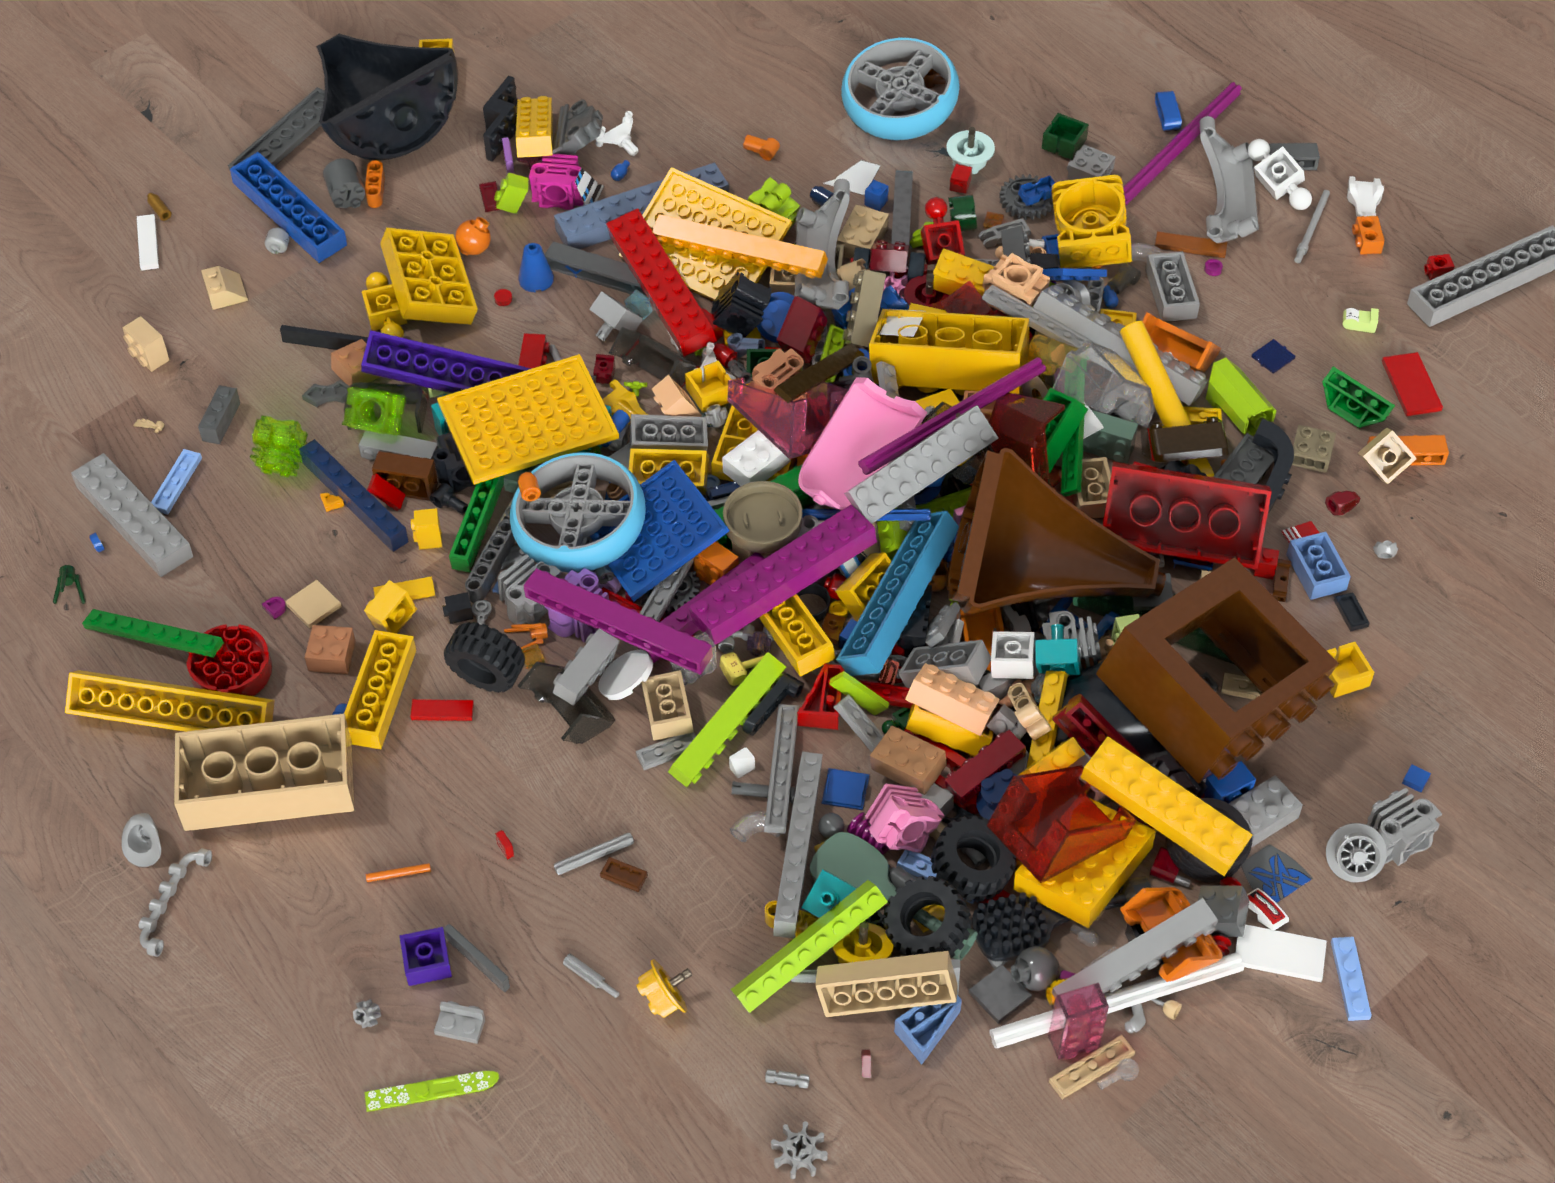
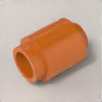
M525 472L519 476L518 486L522 499L525 501L538 499L541 491L536 476L530 472Z

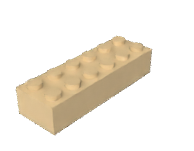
M949 951L817 967L815 986L826 1017L957 1002V980Z

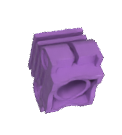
M584 568L579 573L571 570L564 579L569 583L581 586L591 593L600 594L603 598L609 600L608 593H602V589L599 588L598 577L588 569ZM545 606L548 609V617L550 619L548 629L560 637H569L575 632L577 638L581 636V640L586 642L588 636L591 633L595 634L598 630Z

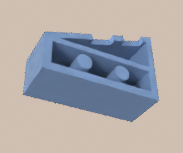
M958 995L957 1002L913 1007L895 1020L894 1032L921 1065L959 1015L962 1000Z

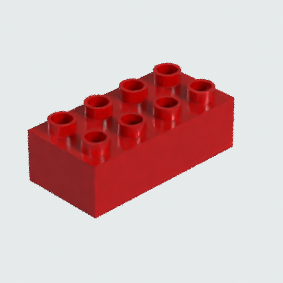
M1113 462L1103 526L1143 551L1225 564L1235 557L1245 568L1258 569L1272 491L1270 486Z

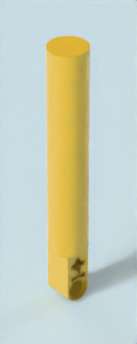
M1136 321L1122 328L1119 333L1163 426L1192 425L1143 321ZM1207 458L1181 460L1186 466L1194 464L1208 477H1214V472Z

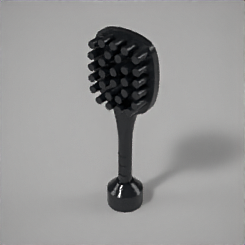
M1141 876L1127 880L1121 893L1115 894L1103 911L1124 906L1143 888H1152L1147 877ZM1022 892L1019 896L1010 894L1007 898L999 897L995 901L990 899L986 904L979 903L978 908L972 915V928L978 933L976 942L985 957L992 961H1010L1017 959L1018 955L1029 947H1046L1050 942L1052 931L1060 925L1071 921V919L1037 902L1036 896L1029 898L1026 893Z

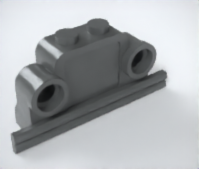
M579 100L571 108L569 104L561 106L554 138L553 154L557 152L563 155H575L577 150L597 139L602 128L603 116L599 110L596 111L593 106L588 107L585 100Z

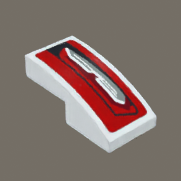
M1257 888L1247 894L1250 900L1248 908L1257 913L1260 923L1274 931L1289 922L1288 916L1280 906L1261 889Z

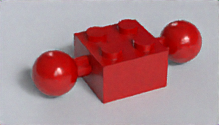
M933 197L926 202L925 213L933 220V224L924 225L920 230L926 255V264L928 265L937 264L943 248L965 256L959 220L944 222L943 217L946 215L948 208L946 202L939 197Z

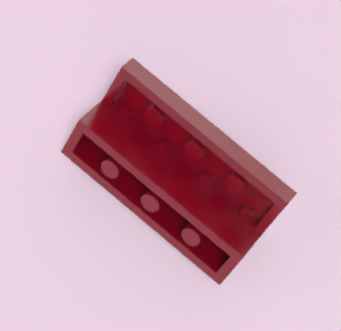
M1082 694L1071 698L1068 704L1052 717V720L1069 738H1075L1081 749H1084L1085 753L1090 757L1095 754L1107 737H1110L1140 757V753Z

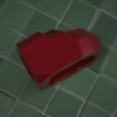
M1337 491L1326 497L1325 504L1334 516H1339L1357 506L1361 498L1354 491Z

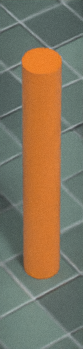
M430 863L366 874L367 882L431 872Z

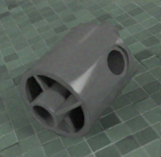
M342 158L336 159L325 166L323 178L336 208L359 207L365 197V188L355 163L349 159Z

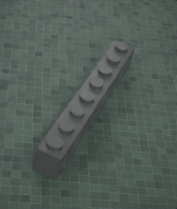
M554 241L545 253L553 271L573 277L576 275L579 279L637 297L642 295L648 299L626 263ZM568 265L574 271H578L579 269H581L582 271H580L578 274H574L565 266Z

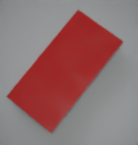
M1418 352L1382 358V364L1406 416L1442 411V403Z

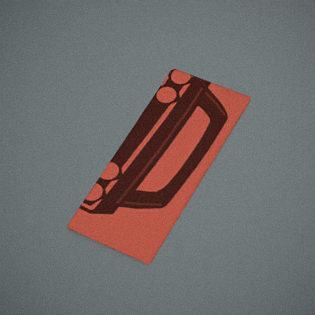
M887 658L881 670L878 683L894 685L899 662Z

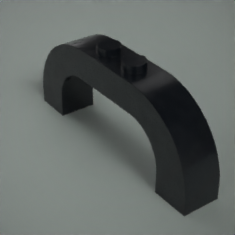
M1262 418L1252 443L1267 449L1274 458V468L1266 483V486H1270L1272 491L1268 509L1269 513L1276 499L1281 500L1285 491L1282 488L1283 484L1288 485L1292 476L1289 471L1294 460V449L1288 435L1279 426Z

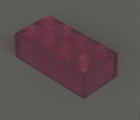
M1099 983L1056 995L1048 1037L1058 1060L1062 1058L1071 1059L1078 1053L1085 1051L1087 1053L1093 1052L1100 1047L1109 1005Z

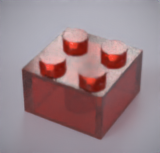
M970 280L940 302L947 313L988 316L993 312V309L982 299L983 296Z

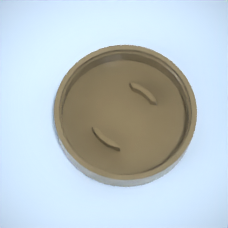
M770 481L747 483L733 491L725 502L723 520L730 530L726 534L737 546L751 552L768 553L778 551L794 541L800 533L802 527L801 503L789 488Z

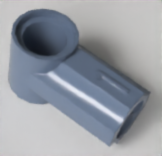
M734 333L727 339L729 347L737 352V358L745 356L747 349H765L764 339L743 338L740 333Z

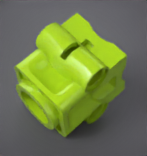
M771 177L764 182L761 189L754 191L747 199L751 203L790 219L792 225L789 230L795 224L797 213L801 207L790 197L792 192L789 186L785 183L778 184Z

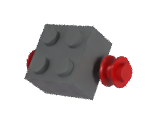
M1234 877L1222 879L1220 881L1221 886L1201 885L1198 901L1202 898L1205 900L1218 919L1215 926L1216 929L1210 935L1223 956L1230 953L1227 947L1231 946V941L1227 937H1243L1250 901L1244 887Z

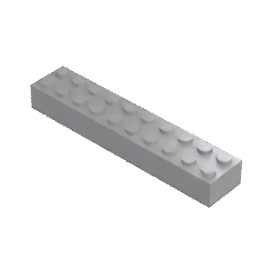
M1552 225L1411 289L1407 305L1431 327L1555 270V227Z
M1052 285L1042 290L1033 306L1034 309L1134 365L1119 333L1125 327L1124 325L1112 322L1108 315L1099 314L1093 306L1089 304L1084 305L1079 302L1080 299L1078 297L1066 294L1060 286ZM1154 344L1179 399L1190 406L1200 397L1209 380L1205 378L1206 375L1202 372L1193 371L1187 363L1175 360L1172 354L1160 351L1158 346Z

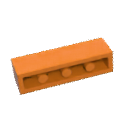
M1445 435L1398 436L1417 458L1410 465H1445L1449 454ZM1376 436L1369 437L1368 443H1370Z

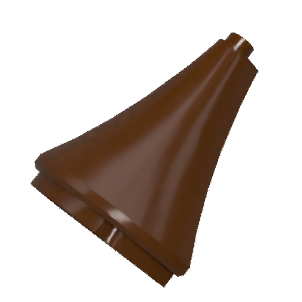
M1004 448L1000 450L999 454L987 450L977 471L956 535L947 589L950 590L949 599L958 601L964 613L973 615L1001 606L1041 599L1101 596L1148 598L1150 595L1159 597L1165 585L1166 574L1158 572L1160 559L1130 544L1090 518L1038 476L1013 450Z

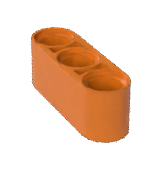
M373 160L367 165L365 194L367 204L371 208H378L383 203L385 175L383 164L378 160Z

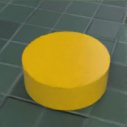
M834 601L829 606V613L847 618L849 611L842 601Z

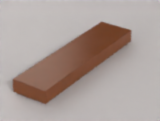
M1157 231L1154 248L1225 258L1228 241L1216 243L1212 239Z

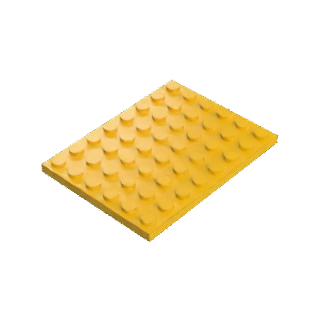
M672 167L642 215L652 231L660 214L781 242L792 225V221L788 218ZM661 244L688 289L713 301L718 297L719 290L737 272L743 273L749 280L758 283L767 267H760L751 262L743 263L734 258L730 260L716 254L711 256L703 251L694 252L685 247L677 248L672 244Z
M580 354L437 398L438 405L473 485L544 463L562 455L579 452L619 439V433Z

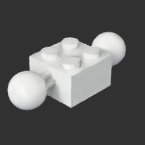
M1253 140L1248 146V155L1254 161H1262L1254 167L1255 176L1275 200H1278L1288 192L1290 194V205L1294 209L1304 210L1308 208L1312 202L1311 193L1305 188L1297 187V185L1305 180L1302 168L1284 147L1270 155V146L1265 140Z

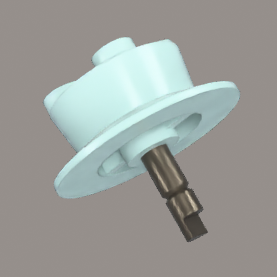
M970 127L969 130L958 132L950 137L947 142V152L953 160L954 167L955 164L972 167V174H976L994 155L995 145L989 136L976 131L974 127Z

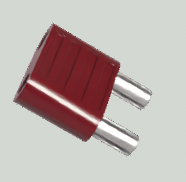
M1161 847L1149 875L1173 885L1178 883L1189 887L1191 881L1178 876L1180 869L1172 861L1168 850Z

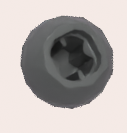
M825 814L819 820V832L824 838L829 839L834 834L844 831V821L838 814Z

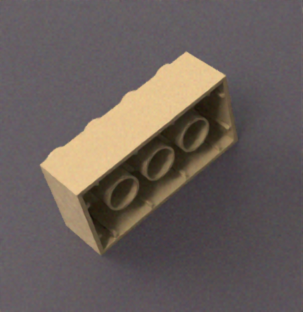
M345 714L175 733L174 805L184 831L354 811L352 741Z

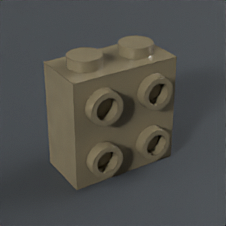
M1298 425L1293 445L1294 460L1292 465L1327 473L1336 433Z

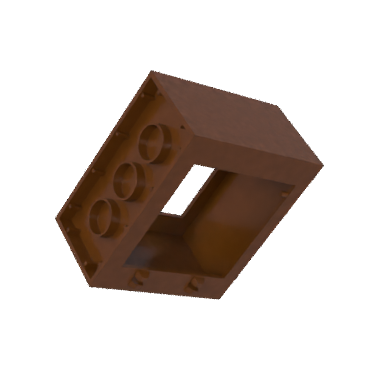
M1234 557L1125 626L1096 675L1199 784L1211 774H1214L1218 780L1223 779L1237 766L1238 762L1234 758L1240 755L1246 761L1250 760L1264 747L1265 743L1261 739L1268 736L1272 742L1277 741L1290 729L1291 724L1288 720L1294 718L1300 724L1310 717L1318 707L1312 699L1320 700L1334 687L1335 683L1329 676L1339 663ZM1197 628H1200L1213 641L1214 645L1220 648L1251 680L1262 694L1234 712L1171 645Z

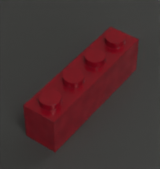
M1010 730L1000 733L989 746H983L975 757L968 758L961 768L947 775L945 779L946 789L963 806L981 792V782L994 773L1010 769L1026 756V746Z

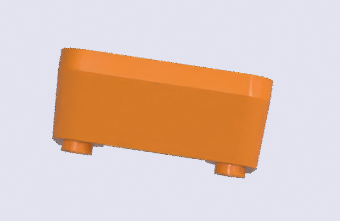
M1146 312L1142 320L1152 342L1158 346L1160 351L1171 352L1174 358L1191 366L1190 369L1195 372L1205 373L1221 350L1214 343L1205 341L1160 320Z

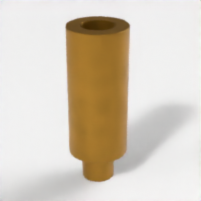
M149 193L147 195L148 204L162 221L168 220L171 217V211L157 194Z

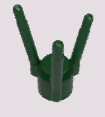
M64 565L59 569V577L57 578L53 599L54 604L57 603L59 593L64 591L65 586L72 585L73 582L76 583L81 602L83 604L86 602L79 581V575L75 574V568L71 565Z

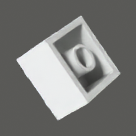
M993 632L991 652L992 678L1033 679L1035 658L1034 632Z

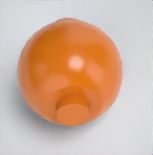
M477 217L476 220H467L460 224L456 230L455 240L462 254L466 256L479 255L488 248L491 241V234L488 229L489 222L482 217Z

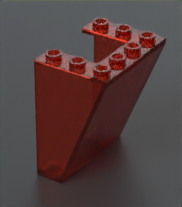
M1082 765L1014 776L987 824L988 828L1040 883L1126 839L1137 821L1124 807L1119 808L1111 821L1086 795L1091 785L1086 782L1082 786L1079 782V776L1084 769ZM1121 816L1126 818L1125 820H1120Z

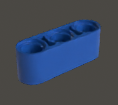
M1174 91L1156 92L1155 104L1163 131L1180 130L1182 119Z

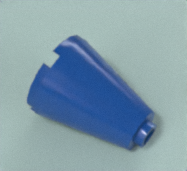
M529 243L524 247L518 275L520 286L529 292H536V290L540 289L545 291L554 282L553 271L541 246L537 243Z

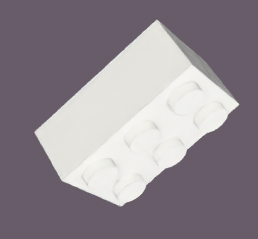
M763 426L722 457L723 472L740 486L756 481H766L791 462V447Z

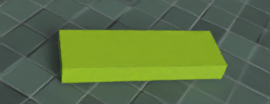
M845 671L830 679L829 685L845 696L849 694L858 705L874 716L888 709V701Z

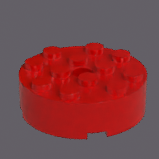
M227 624L204 632V634L221 637L224 642L214 657L188 652L189 655L186 663L194 688L253 697L265 687L272 673V661L266 641L260 633L245 625L239 624L238 626L227 627Z

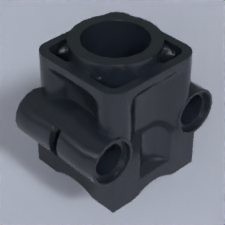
M451 432L438 436L436 439L438 449L434 451L433 457L439 483L448 484L455 493L461 492L467 487L476 486V484L473 485Z

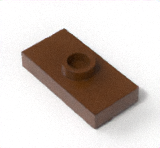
M827 613L821 628L832 644L837 646L846 617Z
M611 857L608 858L600 872V878L638 893L648 876L647 871Z

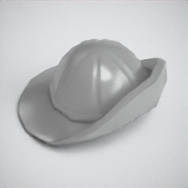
M139 813L133 815L126 823L122 833L121 846L123 854L130 863L138 867L154 865L161 855L159 833L149 814Z

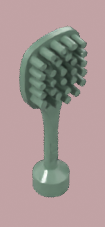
M839 832L831 836L818 849L810 863V874L815 882L823 869L857 888L869 880L877 886L887 901L890 896L894 897L896 895V888L889 880L890 867L885 857L871 844L853 834ZM920 909L913 917V919L933 932L942 924L940 920L923 909ZM967 928L970 933L968 940H963L964 947L954 952L955 956L952 957L953 959L961 961L967 955L978 934L975 930Z

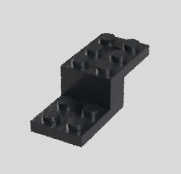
M509 75L483 106L486 128L483 134L486 160L491 162L500 155L503 149L502 138H508L510 141L516 135L517 113L515 107L518 99L516 96L515 79Z

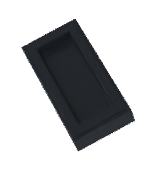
M1353 592L1335 597L1334 602L1350 631L1369 627L1370 622Z

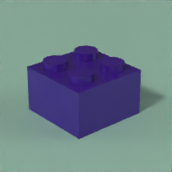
M443 927L399 935L408 986L452 977Z

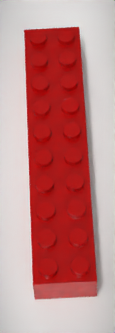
M637 208L607 222L606 226L610 238L683 357L707 346L709 342H716L712 325L639 209Z

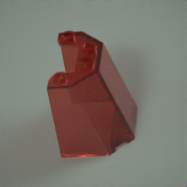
M1007 393L998 398L988 422L998 436V439L989 444V451L999 454L1000 450L1004 448L1013 450L1038 476L1054 488L1061 482L1062 467L1054 465L1049 473L1045 428L1052 419L1065 409V405L1013 393Z

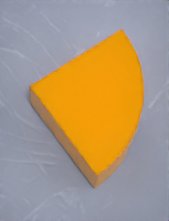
M330 493L320 494L326 512L344 506L341 497L330 495Z

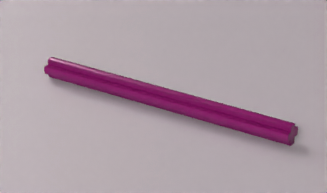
M1231 82L1123 186L1125 206L1200 134L1199 123L1203 117L1209 116L1215 120L1241 94L1242 88L1240 85Z
M1035 358L858 461L859 467L862 468V472L865 475L872 473L954 420L957 413L961 415L976 405L979 409L987 406L1046 371V366L1042 364L1040 358Z

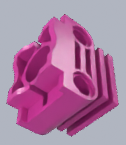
M552 154V156H543L542 163L534 164L529 174L532 202H539L540 208L558 207L565 210L574 209L575 205L583 206V199L575 184V180L581 170L578 156Z

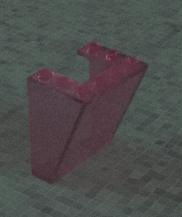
M740 377L728 380L727 401L787 458L791 459L811 452L845 397L847 389L823 382L807 392V399L787 403L780 396L745 385V378Z

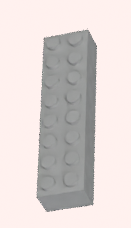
M976 405L844 494L851 505L872 524L997 440L998 436Z
M104 453L71 472L75 485L80 492L160 577H163L193 557L189 542Z

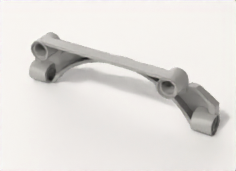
M1206 116L1199 123L1200 139L1209 159L1217 190L1216 211L1214 215L1206 217L1207 236L1214 242L1221 243L1238 238V234L1243 238L1259 230L1253 160L1248 155L1249 144L1245 142L1237 147L1231 146L1216 133L1214 118Z
M837 179L834 182V195L818 210L812 212L802 207L796 217V245L825 251L828 261L822 278H809L800 273L795 275L794 296H798L812 304L816 301V305L836 310H839L849 300V282L839 280L835 269L837 238L850 201V183L846 179Z

